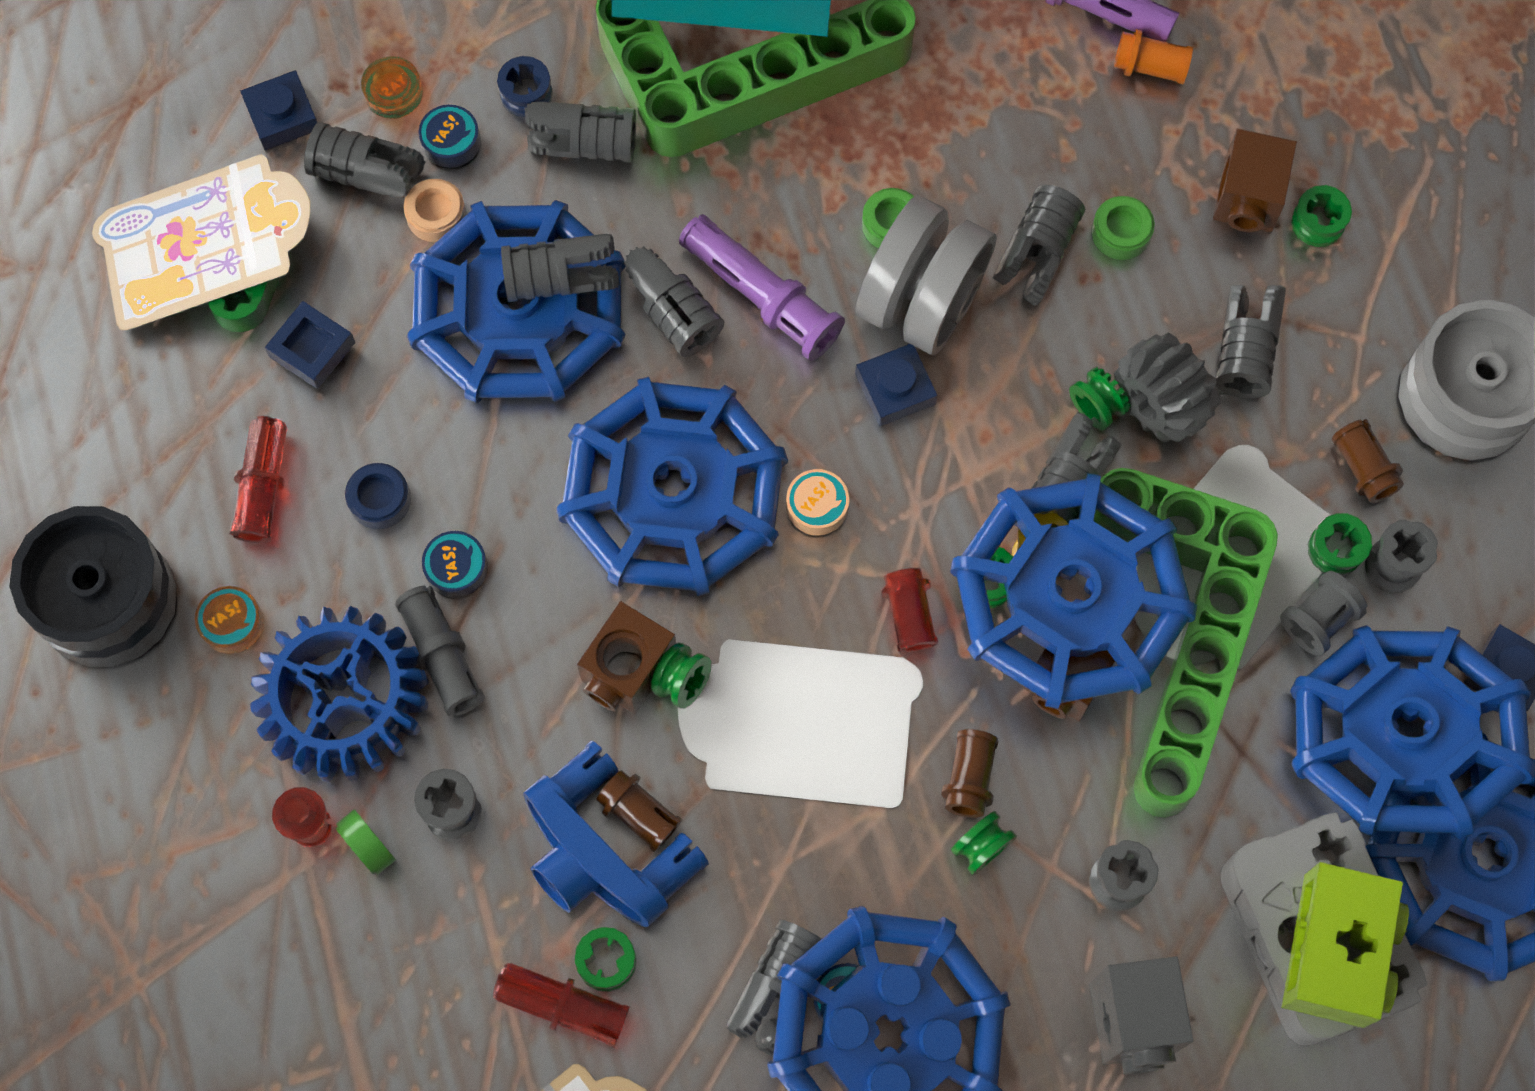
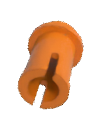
M1136 29L1134 34L1123 32L1118 45L1114 67L1124 69L1125 76L1130 77L1132 71L1176 81L1178 84L1183 85L1190 67L1193 47H1185L1142 37V30Z

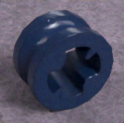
M519 56L503 64L498 72L497 84L502 104L509 113L518 117H525L524 108H527V104L538 101L550 103L552 101L553 89L548 68L542 61L530 56ZM522 79H533L536 90L533 91L528 87L527 95L516 94L514 83L517 82L522 86Z

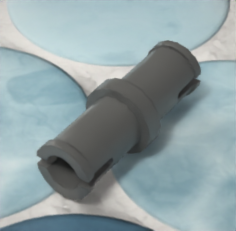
M425 585L418 586L400 595L395 602V606L398 612L401 613L419 652L416 660L420 669L428 670L444 703V709L448 716L452 714L458 716L467 713L479 706L484 701L485 695L482 689H479L464 658L463 652L466 645L460 632L451 631L436 600V594L432 586L427 588Z

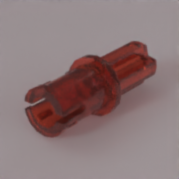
M258 416L250 422L242 469L234 473L233 479L239 484L233 522L229 534L233 535L235 539L250 543H267L271 540V526L277 491L282 490L285 486V480L280 476L287 426L280 419Z
M506 963L503 966L493 988V997L496 1001L550 1021L549 1029L556 1031L558 1026L608 1044L612 1048H615L630 1009L628 1005H621L575 987V980L572 978H568L565 984L513 963Z

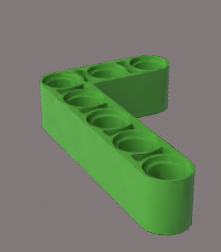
M597 0L596 3L601 48L630 108L636 109V121L648 145L654 152L667 157L687 154L900 69L906 65L911 57L916 20L914 9L907 0H867L831 14L829 16L828 37L783 33L683 72L659 21L612 17V0ZM624 20L633 22L626 26L615 25L617 22ZM892 31L897 35L890 37L882 36L878 32ZM833 51L839 52L844 56L831 58L824 54ZM647 67L657 69V71L650 74H641L637 72L638 70ZM780 72L786 73L790 77L780 80L773 79L770 75ZM721 94L736 96L735 99L730 101L715 99L716 96ZM668 115L682 118L673 123H665L659 120Z
M1118 468L1102 476L1100 482L1161 520L1174 516L1189 519L1197 531L1195 534L1188 536L1179 535L1178 533L1173 535L1181 565L1202 572L1193 602L1197 605L1195 620L1186 623L1134 781V794L1136 801L1142 809L1153 816L1167 818L1178 815L1186 809L1202 783L1274 556L1278 534L1275 524L1270 518L1256 509L1134 469ZM1095 509L1094 522L1126 542L1137 537L1136 534ZM1235 536L1245 537L1253 542L1258 554L1253 556L1240 555L1233 550L1228 539ZM1215 593L1228 594L1238 603L1240 612L1229 615L1217 611L1211 604L1209 596ZM1199 650L1208 651L1219 660L1221 671L1215 674L1199 671L1192 664L1190 654ZM1185 709L1195 713L1201 721L1202 732L1192 735L1179 731L1172 722L1171 712ZM1158 769H1169L1175 772L1182 781L1183 792L1175 796L1164 795L1159 792L1152 783L1151 772Z

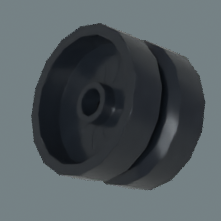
M74 506L47 516L25 535L12 559L9 588L17 612L63 657L87 667H115L141 657L163 637L175 614L177 586L169 563L128 516L104 506Z

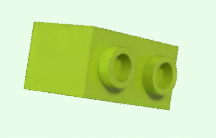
M1319 862L1304 874L1281 1008L1361 1028L1380 1021L1382 1012L1390 1013L1398 987L1397 973L1389 971L1393 944H1401L1409 917L1408 905L1400 903L1403 882ZM1346 933H1350V946L1361 950V955L1351 961H1347V948L1336 944V940Z

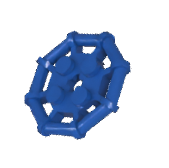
M554 200L551 205L484 206L482 201L471 204V211L426 252L416 253L410 263V268L414 272L412 329L407 333L410 346L413 350L423 351L465 391V399L479 403L483 398L551 397L553 402L566 398L564 392L611 348L621 347L626 335L624 330L621 329V272L626 267L624 264L625 260L620 251L614 250V254H611V257H606L605 260H592L591 262L567 265L568 268L606 265L612 266V268H616V271H618L620 284L618 288L597 291V316L579 310V294L564 296L556 294L553 297L545 298L544 296L535 297L530 303L525 304L523 308L512 310L509 305L500 303L501 298L507 297L501 246L510 245L511 247H516L519 244L528 243V245H533L544 241L549 243L553 242L558 236L566 239L594 234L568 212V204L558 200ZM495 230H538L535 237H498ZM480 235L482 236L485 243L479 248L480 254L471 263L468 264L467 259L460 266L450 263ZM446 282L454 285L453 311L437 317L438 283ZM573 330L589 335L554 367L548 353L561 348L567 336ZM461 331L470 339L473 346L481 351L474 366L445 340L447 336ZM498 359H536L541 373H492Z
M649 376L637 379L638 385L583 425L579 423L574 424L569 432L568 437L572 441L563 502L556 508L558 518L561 523L569 524L608 573V582L618 587H621L624 583L691 590L695 591L697 596L710 593L709 587L762 547H772L778 538L779 533L775 529L782 468L788 463L787 454L784 447L776 446L739 403L736 399V390L726 385L722 386L721 389L651 382ZM659 408L702 412L705 414L700 422L661 418ZM645 411L648 422L640 427L641 432L629 441L626 437L619 443L608 438ZM723 421L748 450V453L733 456L728 448L726 451L717 441V435L714 433L718 424ZM595 455H601L611 461L607 489L589 494ZM669 470L680 471L682 481L690 483L688 489L679 491L677 496H666L664 489L654 486L656 479H667ZM754 472L757 474L752 512L749 513L734 505L737 477ZM612 510L620 519L623 527L631 533L622 549L618 547L594 517L596 513ZM725 523L742 531L702 561L698 543L712 538ZM645 544L684 548L688 564L637 559Z
M1088 473L1086 479L1015 491L1013 488L1008 487L997 495V505L963 554L952 559L950 573L957 577L971 645L967 650L975 661L983 659L1045 700V707L1059 709L1060 703L1130 690L1141 694L1152 686L1150 678L1186 623L1193 622L1196 617L1197 605L1189 599L1173 536L1177 532L1176 526L1170 518L1165 520L1159 519L1100 482L1101 475ZM1080 506L1079 519L1069 520L1068 525L1051 528L1052 524L1041 525L1033 515ZM1095 509L1136 534L1137 537L1126 542L1094 522ZM1012 527H1018L1026 539L1010 563L990 560ZM1151 551L1161 594L1145 591L1143 581L1141 583L1139 581L1136 569L1138 565L1137 557L1145 552ZM1077 573L1087 579L1084 590L1091 597L1085 601L1076 598L1070 602L1061 597L1063 589L1056 584V580L1060 576L1066 580H1071ZM984 581L1001 583L1005 587L1007 608L1011 617L994 627ZM1139 611L1156 614L1158 619L1134 654L1123 639V634ZM1022 633L1054 654L1051 672L1005 642L1015 635ZM1107 650L1117 663V666L1066 675L1069 657L1071 656L1087 657L1095 652Z
M1368 625L1353 629V637L1310 674L1297 677L1290 690L1296 703V757L1292 760L1291 764L1297 777L1308 779L1360 825L1359 830L1361 833L1371 837L1374 836L1376 831L1452 833L1456 839L1472 835L1473 826L1517 786L1530 783L1534 777L1535 763L1530 759L1526 701L1531 694L1526 683L1521 679L1513 680L1460 637L1461 630L1447 626L1445 631H1372ZM1386 656L1433 658L1431 662H1419L1418 669L1400 668L1401 662H1389ZM1362 663L1369 666L1371 671L1349 690L1336 686ZM1450 663L1453 664L1483 690L1473 692L1446 670V667ZM1329 708L1342 713L1343 733L1342 738L1323 744L1322 709ZM1491 711L1499 712L1501 746L1483 740L1482 730H1480V716ZM1400 717L1409 722L1414 721L1418 717L1426 722L1423 727L1424 735L1414 738L1400 734L1398 732L1399 725L1395 720ZM1350 760L1372 779L1376 786L1371 798L1333 765ZM1478 763L1494 770L1467 795L1461 798L1453 782L1473 764ZM1392 791H1397L1403 796L1412 798L1422 796L1427 792H1435L1441 806L1386 804Z
M1482 733L1483 740L1488 741V738L1485 735V733ZM1478 763L1473 764L1468 769L1471 776V787L1459 792L1461 798L1485 779L1493 769ZM1535 774L1532 781L1528 783V785L1535 787ZM1392 791L1386 804L1410 805L1411 800H1414L1421 806H1441L1435 792H1427L1422 796L1412 798L1403 796L1397 791ZM1512 791L1473 826L1472 835L1461 839H1456L1452 833H1420L1417 844H1396L1400 832L1376 831L1373 837L1370 836L1365 847L1378 876L1403 882L1400 903L1407 904L1409 908L1405 936L1410 947L1413 944L1483 972L1488 981H1504L1508 973L1535 962V932L1507 943L1505 927L1506 921L1532 910L1535 911V792L1528 798ZM1486 838L1494 840L1496 842L1494 852L1504 857L1503 865H1492L1488 870L1478 865V858L1472 854V845L1479 846ZM1398 862H1416L1419 868L1421 883L1434 898L1423 912ZM1446 910L1463 916L1484 926L1485 944L1434 923Z
M864 906L849 909L847 919L791 965L783 963L777 974V977L782 982L773 1060L767 1063L770 1077H777L787 1091H822L806 1069L823 1063L843 1091H932L946 1078L963 1087L961 1091H1002L998 1087L1005 1008L1011 1006L1008 993L1006 991H999L956 934L957 924L944 916L938 921L868 912ZM875 941L920 946L922 948L912 966L879 962ZM853 948L855 949L859 966L831 990L816 980ZM940 957L972 1000L954 1005L931 975ZM808 996L821 1004L820 1016H823L822 1034L818 1035L817 1047L801 1051ZM882 1016L890 1022L900 1020L904 1030L900 1034L903 1042L897 1050L891 1046H886L879 1050L874 1043V1040L880 1034L876 1022ZM977 1016L971 1073L956 1064V1055L960 1051L962 1044L959 1022Z

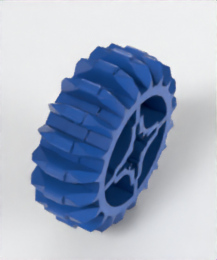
M352 606L345 612L342 622H338L333 610L323 607L320 614L321 624L314 627L306 616L298 615L296 623L301 633L293 639L286 632L276 631L275 639L282 648L279 655L272 652H260V662L271 673L251 677V686L255 691L264 696L252 701L250 709L256 717L265 718L258 726L257 732L264 741L276 740L271 752L279 761L293 757L292 767L301 775H305L316 765L317 775L322 781L327 782L332 780L336 774L338 764H341L347 779L356 781L360 774L359 762L366 760L374 772H382L384 763L378 754L388 747L393 755L397 757L403 756L406 750L397 738L400 732L414 736L419 734L421 730L420 725L408 713H420L428 709L429 703L426 697L415 691L428 685L429 680L424 670L414 668L417 665L416 660L419 652L415 646L403 647L407 636L400 627H394L385 632L386 621L382 615L376 612L363 624L359 609ZM342 650L340 655L327 665L318 666L311 664L314 660L329 652ZM373 656L382 660L389 669L390 691L386 703L377 700L374 693L366 689L371 675L368 666ZM295 684L302 687L309 696L313 697L310 711L307 714L311 722L305 733L296 728L292 718L291 698ZM348 685L359 700L351 696L348 698L337 696L332 702L322 688L329 691L332 689L343 691ZM363 721L371 724L358 734L344 739H337L342 729L352 722Z

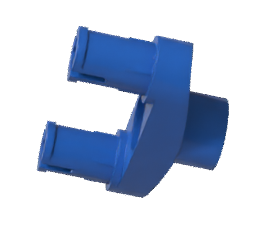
M590 741L580 753L551 778L543 775L523 793L532 817L552 847L530 869L536 881L548 896L568 913L593 892L625 918L640 926L648 927L669 908L666 901L696 873L707 867L709 863L698 846L691 851L689 846L692 845V840L685 834L680 833L666 849L641 871L634 868L631 870L609 845L578 815L576 809L580 803L604 782L619 772L612 758L607 753L601 757L599 754L602 752V748L596 742Z

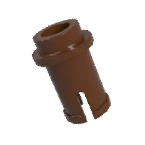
M1360 419L1349 423L1333 435L1331 440L1339 448L1358 481L1355 490L1359 496L1366 495L1370 503H1376L1392 496L1403 487L1404 483L1400 478L1403 473L1402 467L1399 463H1391L1371 430V425L1367 419L1363 421Z
M975 729L958 731L950 783L943 785L941 792L943 798L946 799L945 809L963 817L978 818L984 816L985 807L992 805L994 795L988 789L995 749H997L999 742L998 738L993 734Z
M620 770L602 789L596 801L604 807L602 814L606 818L613 814L648 844L655 853L676 831L682 819L671 813L638 784L641 780L640 776L635 773L629 777L624 771Z

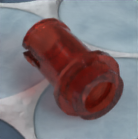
M920 568L901 569L886 574L884 576L885 587L880 590L882 598L889 600L898 642V652H915L936 646L939 642L937 636H935L926 591L931 588L930 580L923 578Z
M294 787L285 791L276 800L272 809V820L275 828L285 838L296 841L304 847H316L323 844L332 832V824L326 821L331 819L330 814L326 811L323 799L314 790L306 787ZM308 815V817L300 823V820L304 816Z

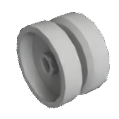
M917 194L909 200L899 213L872 260L858 295L855 315L885 331L894 327L906 315L903 326L904 341L936 356L952 336L973 302L993 255L997 235L969 220H965L957 225L947 235L949 225L948 211L944 207Z
M1484 299L1460 303L1438 317L1403 369L1398 395L1405 421L1422 442L1445 456L1471 461L1499 456L1520 442L1535 423V317L1514 304Z

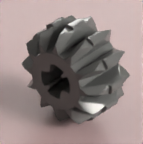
M1170 333L1163 336L1155 334L1146 341L1144 339L1127 350L1128 354L1118 361L1119 368L1114 372V377L1119 387H1122L1125 391L1123 395L1129 399V415L1136 416L1141 422L1143 430L1147 432L1153 431L1155 436L1163 442L1171 439L1179 442L1188 435L1190 437L1207 425L1206 421L1215 415V409L1221 404L1219 394L1214 389L1217 384L1216 378L1207 372L1204 367L1205 360L1197 358L1190 344L1187 342L1181 344L1177 337Z

